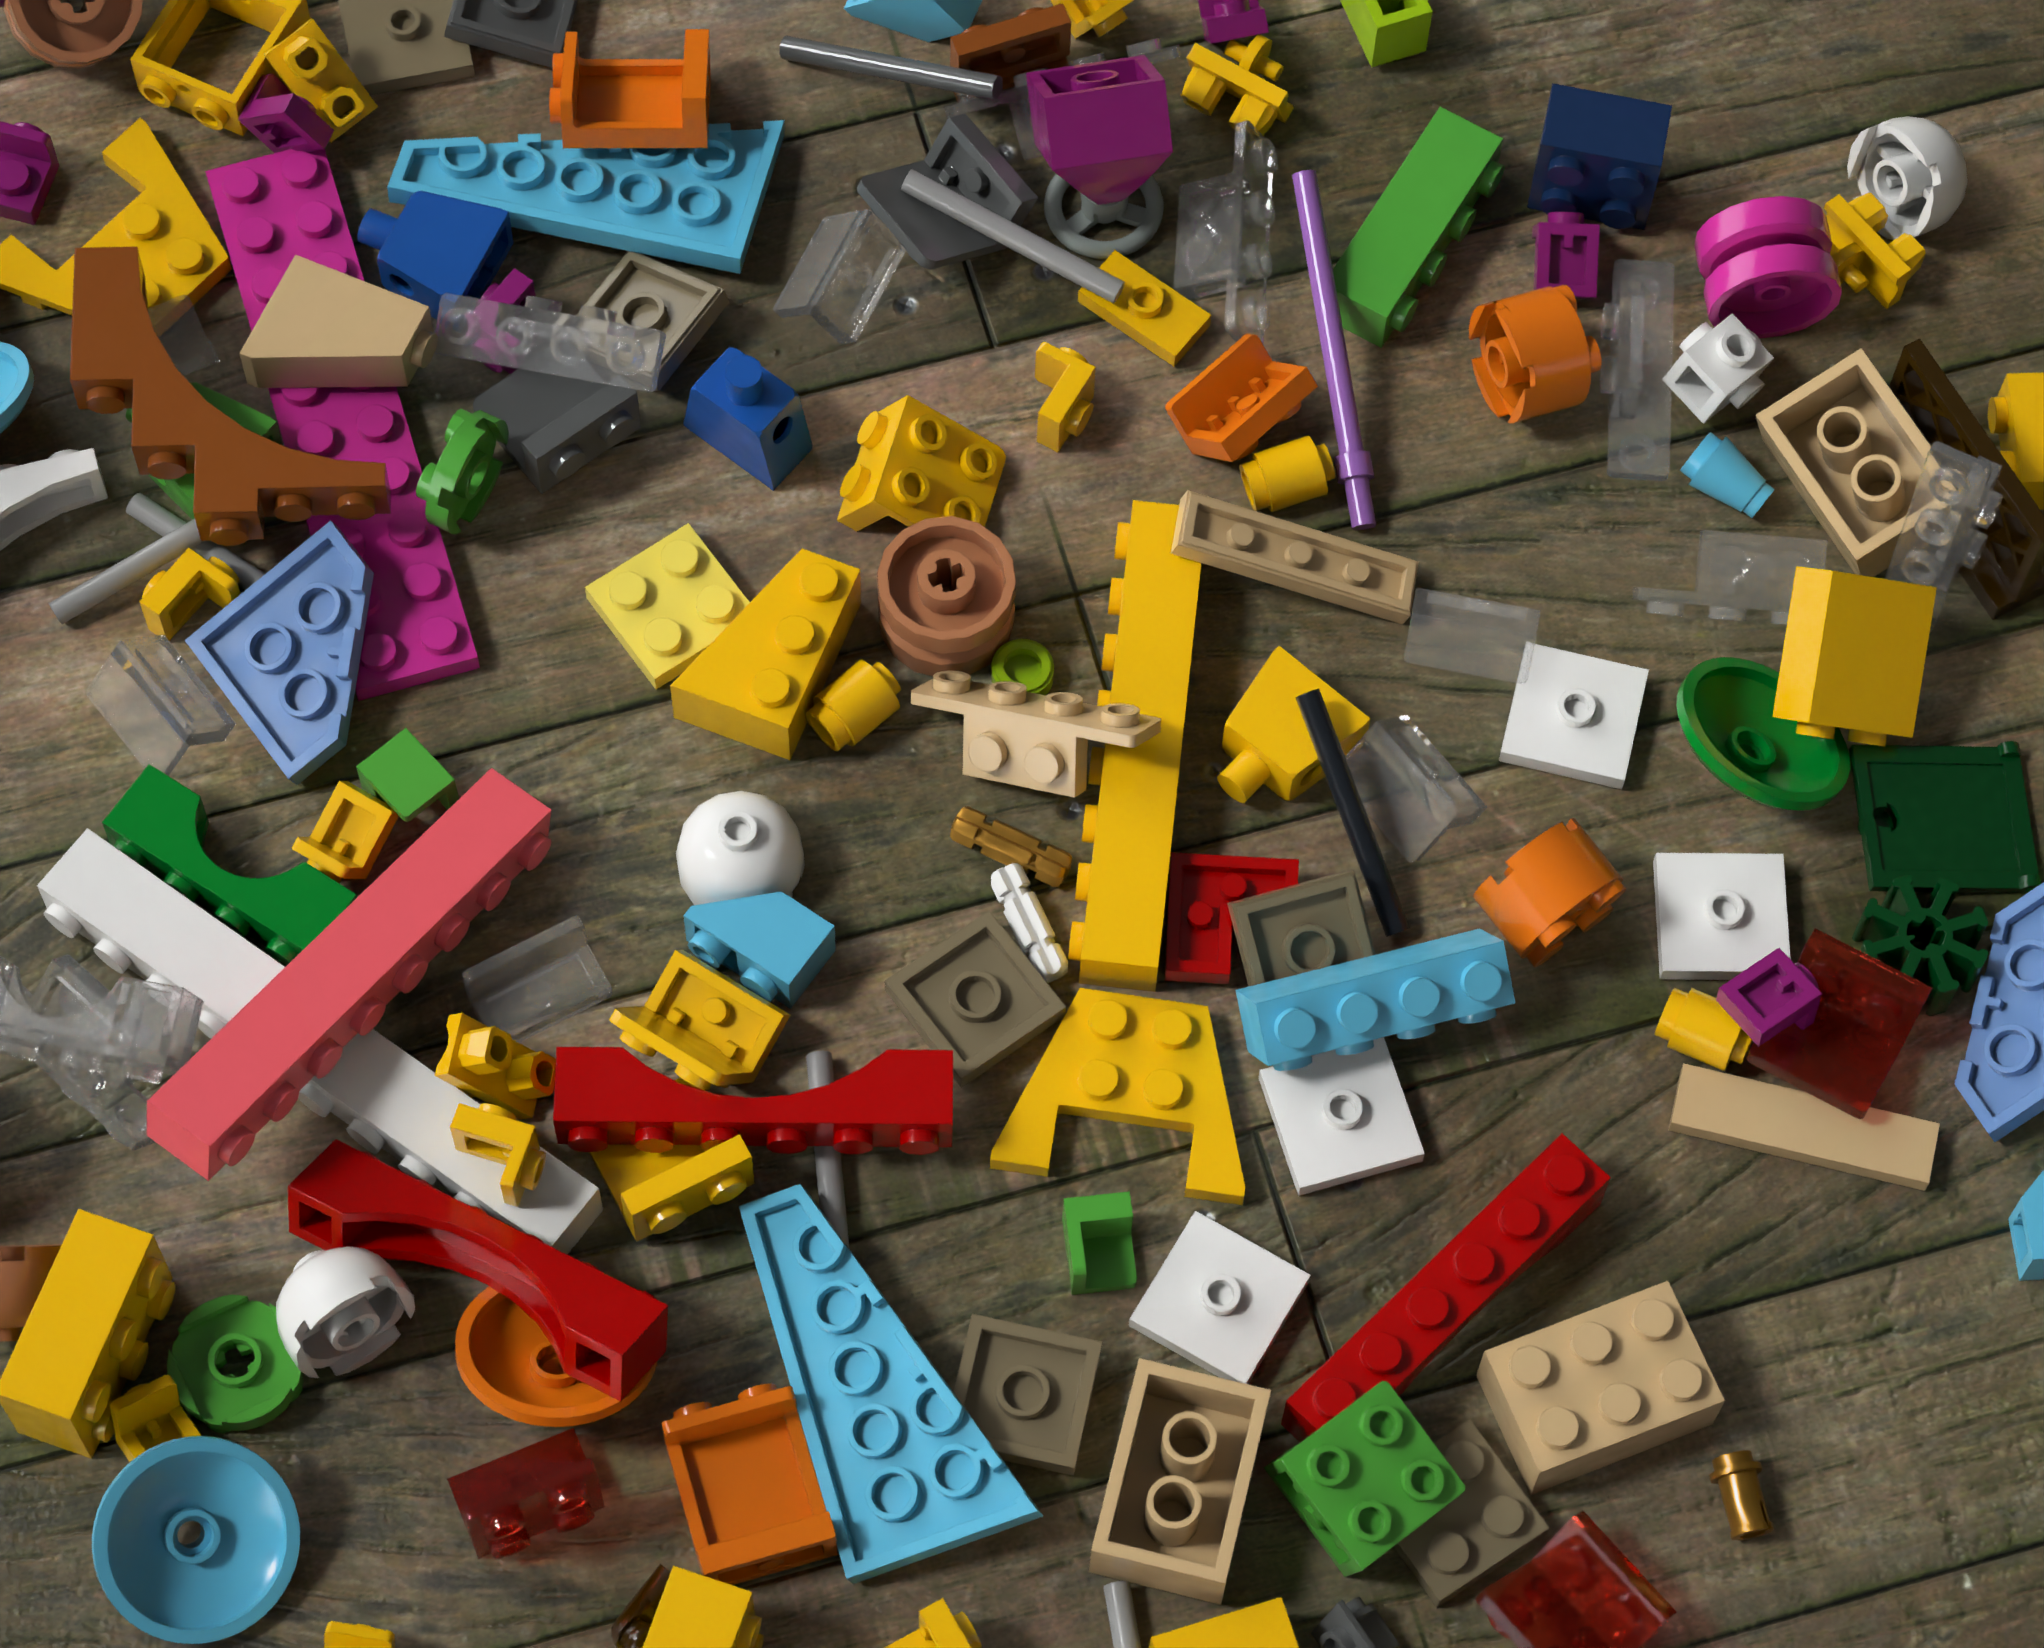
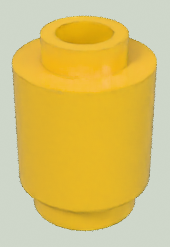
M1309 435L1253 453L1251 461L1239 465L1244 489L1254 511L1268 507L1270 512H1274L1328 494L1327 481L1335 479L1333 462L1326 445L1323 443L1315 446Z
M858 660L813 698L814 706L805 715L810 726L820 739L834 751H839L846 744L855 746L900 708L896 695L901 691V688L896 678L883 664L876 662L871 666L864 660Z
M1674 987L1654 1034L1668 1041L1667 1048L1722 1071L1726 1070L1730 1060L1742 1065L1752 1043V1039L1716 1001V997L1691 988L1690 992L1687 993Z

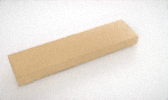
M1189 490L1180 499L1171 554L1402 625L1411 616L1418 561Z
M1683 1063L1668 1131L1925 1191L1930 1182L1940 1123Z

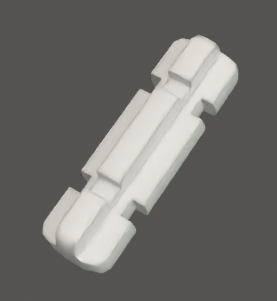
M1012 863L997 869L991 874V887L998 902L1004 904L1005 910L1003 912L1024 955H1029L1028 958L1044 980L1049 983L1063 977L1068 972V960L1061 945L1055 943L1053 937L1056 935L1035 892H1032L1029 888L1031 883L1023 866L1018 863Z

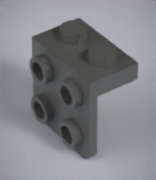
M965 113L948 118L923 161L865 175L857 186L859 195L870 206L875 216L881 219L904 246L909 256L920 266L929 270L1007 249L1008 247L901 191L903 181L911 169L1019 226L1023 224L1038 199L1036 194Z
M569 341L558 342L525 364L521 369L516 370L478 395L473 401L474 412L482 410L507 423L509 430L507 445L499 441L497 442L541 494L565 478L570 477L580 468L641 428L637 391L623 375L608 384L578 348Z

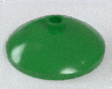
M1733 657L1713 658L1695 666L1681 683L1678 690L1677 714L1683 734L1691 750L1713 776L1734 792L1753 802L1782 810L1816 809L1828 804L1838 795L1846 784L1850 772L1849 751L1844 737L1838 727L1835 728L1834 739L1796 734L1797 721L1772 717L1779 672L1750 660Z

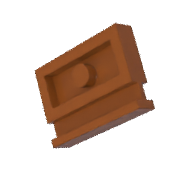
M1061 3L1045 9L1041 7L1031 8L1015 18L991 25H974L964 30L961 34L950 37V66L1001 76L1003 80L1002 90L1027 83L1026 73L1069 66L1066 56L1070 55L1071 20L1064 4ZM953 92L958 103L979 97Z

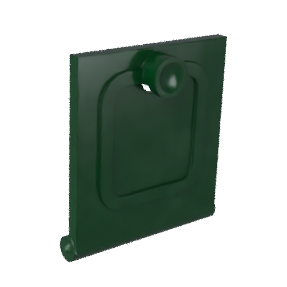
M2007 741L2000 743L1997 747L1852 745L1849 748L1859 817L1857 828L1862 837L1869 891L1887 892L1894 878L1907 874L1914 877L1912 887L1915 892H1932L1940 877L1956 882L1960 887L1958 892L2027 894L2041 884L2018 742ZM1887 807L1892 810L1897 820L1894 830L1892 818L1884 811Z

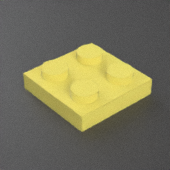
M689 523L585 586L587 600L656 690L681 675L750 603Z

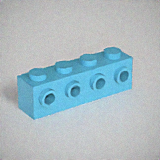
M1480 928L1235 990L1248 1052L1267 1066L1273 1065L1274 1070L1277 1071L1295 1070L1308 1066L1312 1063L1311 1055L1335 1050L1338 1055H1352L1365 1052L1374 1047V1039L1397 1034L1399 1039L1424 1037L1435 1032V1024L1458 1018L1459 1023L1463 1024L1483 1022L1497 1015L1496 1008L1515 1004L1504 941Z

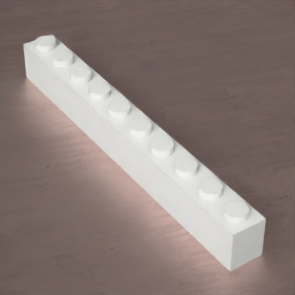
M88 828L37 885L47 908L43 914L57 930L70 938H74L80 933L96 945L93 948L96 955L113 970L123 974L129 968L146 980L143 984L144 988L158 1002L170 1009H174L177 1004H180L196 1016L193 1020L196 1026L210 1039L285 968ZM374 1029L365 1036L357 1033L343 1047L342 1055L334 1068L321 1079L314 1076L299 1091L298 1099L314 1113L321 1117H326L329 1112H332L349 1124L346 1128L348 1134L366 1150L377 1154L382 1148L401 1161L398 1164L401 1172L415 1179H422L432 1186H436L447 1195L469 1206L478 1207L489 1216L525 1234H532L541 1239L545 1244L565 1254L571 1251L603 1211L599 1188L541 1147L540 1151L546 1153V1159L537 1187L534 1191L525 1188L518 1207L504 1203L500 1181L506 1165L456 1150L450 1130V1125L459 1103L478 1108L480 1104L455 1086L436 1077L435 1072Z

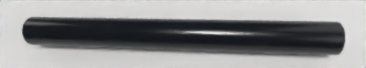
M1320 689L1295 697L1384 933L1388 937L1407 930L1410 926Z

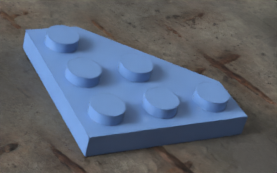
M331 520L185 639V642L286 777L296 785L300 784L347 744L374 572L340 528Z
M2044 882L1995 914L1990 940L1993 944L1986 973L1980 976L1969 1022L1972 1031L1965 1060H1960L1955 1080V1086L1994 1142H1997L2044 1111Z

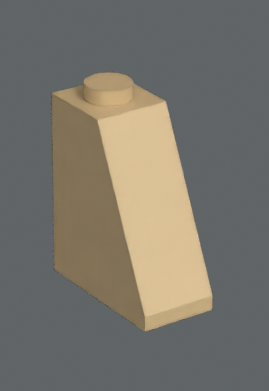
M295 254L239 354L247 384L257 388L405 387L409 385L418 367L426 368L432 360L437 347L438 336L433 330L429 306Z

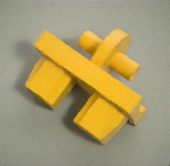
M312 18L263 54L290 91L308 100L315 107L316 114L334 130L329 140L330 143L378 108V105Z
M1261 34L1257 35L1248 47L1234 39L1228 42L1224 54L1238 61L1239 65L1197 43L1193 45L1186 57L1192 70L1181 93L1184 103L1205 115L1211 116L1225 91L1241 99L1228 122L1231 128L1255 142H1258L1275 119L1285 123L1294 109L1293 105L1287 102L1289 95L1287 91L1258 76L1260 73L1273 81H1277L1284 68L1283 65L1268 58L1272 47V40Z
M1872 193L1864 194L1850 202H1847L1838 194L1825 203L1824 210L1827 212L1826 217L1832 239L1830 254L1837 264L1840 282L1842 284L1845 281L1855 293L1862 291L1866 287L1888 309L1901 299L1906 282L1921 268L1926 255L1925 248L1911 234L1904 233L1889 244L1877 234L1878 231L1885 227L1888 214L1882 203Z
M464 1013L449 1015L446 1025L449 1034L448 1045L437 1064L435 1076L455 1086L470 1098L476 1097L486 1103L511 1111L519 1120L533 1118L537 1098L550 1096L553 1093L556 1058L543 1051L535 1052L513 1040L511 1034L496 1026L488 1027Z

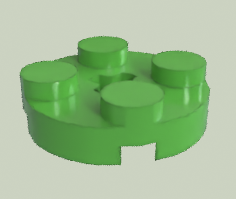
M459 409L452 416L445 433L447 445L438 463H430L426 466L416 488V496L426 501L425 515L429 524L451 534H458L461 532V529L456 522L460 518L471 523L479 514L494 488L503 464L502 461L493 458L496 440L505 445L508 443L509 430L504 420L482 410L470 413L464 409Z
M221 1296L198 1306L185 1317L179 1326V1335L173 1343L172 1353L169 1350L167 1372L177 1384L179 1400L183 1408L212 1431L226 1433L232 1430L243 1431L262 1426L279 1416L287 1409L290 1402L297 1399L302 1392L304 1384L303 1372L297 1368L280 1338L277 1327L276 1306L270 1303L268 1306L260 1301H251L248 1296ZM234 1348H237L242 1356L251 1353L255 1355V1360L247 1366L248 1373L237 1378L232 1373L222 1375L218 1371L219 1368L227 1363L224 1353Z

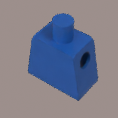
M421 190L410 196L398 218L373 208L369 209L364 215L358 230V242L380 250L377 262L382 285L388 291L429 306L431 317L462 334L469 324L470 317L477 310L481 296L492 283L514 243L509 211Z
M728 348L695 382L690 390L684 426L773 491L813 449L801 400L796 391L763 368L756 358L745 355L737 348ZM773 436L778 437V439L773 441Z

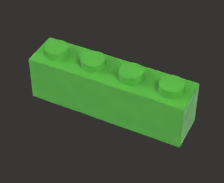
M1439 107L1333 268L1344 329L1380 348L1383 347L1394 329L1400 332L1405 330L1418 305V299L1414 297L1423 284L1432 287L1439 278L1447 261L1448 255L1444 253L1452 239L1458 242L1464 239L1476 216V210L1473 209V206L1481 195L1489 198L1496 190L1505 170V165L1499 163L1503 138Z

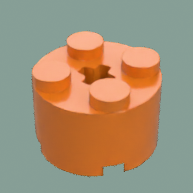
M1548 286L1481 304L1474 309L1471 315L1469 340L1480 338L1482 357L1471 359L1475 378L1487 405L1498 418L1510 415L1508 423H1517L1574 407L1585 401L1590 389L1591 373L1598 372L1601 369L1602 357L1596 340L1592 336H1585L1584 329L1577 315L1576 299L1569 286Z
M1571 818L1566 826L1563 822L1554 825L1511 856L1505 862L1509 866L1504 872L1506 878L1498 885L1490 875L1475 891L1473 898L1521 959L1527 958L1533 967H1537L1564 946L1561 939L1568 935L1576 925L1583 932H1586L1606 918L1614 909L1611 904L1626 891V888L1622 884V876L1575 818Z

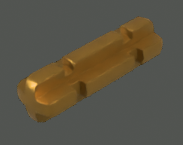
M969 806L963 807L958 812L951 826L950 837L953 841L970 849H974L975 845L981 846V854L1004 865L1018 863L1023 866L1026 875L1029 873V870L1037 872L1035 879L1052 887H1059L1064 882L1072 864L1070 853L1051 844L1048 845L1047 849L1040 847L1042 840L997 819L993 821V824L986 822L988 815Z

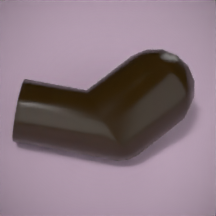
M659 1564L615 1620L611 1628V1636L616 1648H643L671 1573L663 1565Z

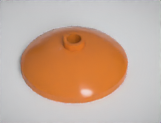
M491 1287L484 1289L468 1305L456 1331V1363L467 1388L477 1399L493 1411L510 1419L531 1425L568 1427L583 1425L606 1418L628 1406L644 1391L651 1381L657 1365L656 1362L625 1398L619 1401L564 1373L554 1347L538 1324L512 1300Z

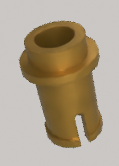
M1750 1450L1731 1452L1713 1459L1714 1472L1709 1477L1712 1484L1719 1485L1731 1529L1732 1541L1748 1540L1772 1532L1774 1527L1772 1522H1770L1757 1476L1758 1473L1763 1471L1761 1462L1753 1460Z

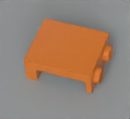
M685 29L684 59H583L579 55L578 32H565L564 53H553L554 88H550L549 94L550 123L561 124L563 148H708L711 92L709 29Z
M771 1383L753 1386L742 1391L738 1395L737 1401L712 1407L710 1402L689 1404L676 1410L672 1414V1419L661 1423L665 1445L703 1576L735 1585L838 1555L835 1530L830 1513L826 1511L798 1415L792 1386L777 1389L775 1384Z

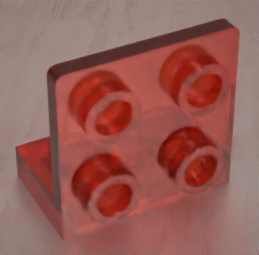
M1815 928L1797 962L1805 966L1812 973L1818 984L1819 991L1822 993L1814 1023L1801 1030L1794 1022L1759 1047L1754 1042L1747 1055V1061L1857 1119H1863L1910 1035L1932 987Z
M574 1428L447 1479L478 1559L492 1554L495 1559L512 1556L527 1548L531 1544V1537L556 1528L559 1533L578 1529L594 1519L595 1511L605 1508L596 1468L591 1458L586 1459Z
M1584 1511L1571 1517L1530 1562L1484 1588L1476 1597L1477 1603L1488 1614V1619L1494 1629L1505 1638L1512 1640L1518 1648H1643L1677 1613Z

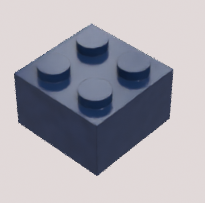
M1552 83L1527 208L1543 211L1547 215L1549 212L1583 213L1584 219L1599 221L1611 228L1627 229L1631 227L1645 230L1662 166L1672 105Z

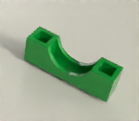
M148 764L102 822L109 843L193 903L196 901L213 912V917L243 938L248 934L265 945V953L284 967L357 898V894L306 862L287 872L265 878L242 877L221 869L204 852V842L209 820L201 796Z

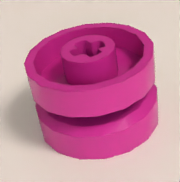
M1775 196L1757 198L1728 207L1709 218L1697 231L1694 247L1699 272L1706 281L1703 293L1708 319L1714 327L1733 313L1758 338L1777 337L1815 324L1826 318L1839 305L1842 287L1837 264L1830 254L1832 239L1828 220L1819 205L1804 198Z

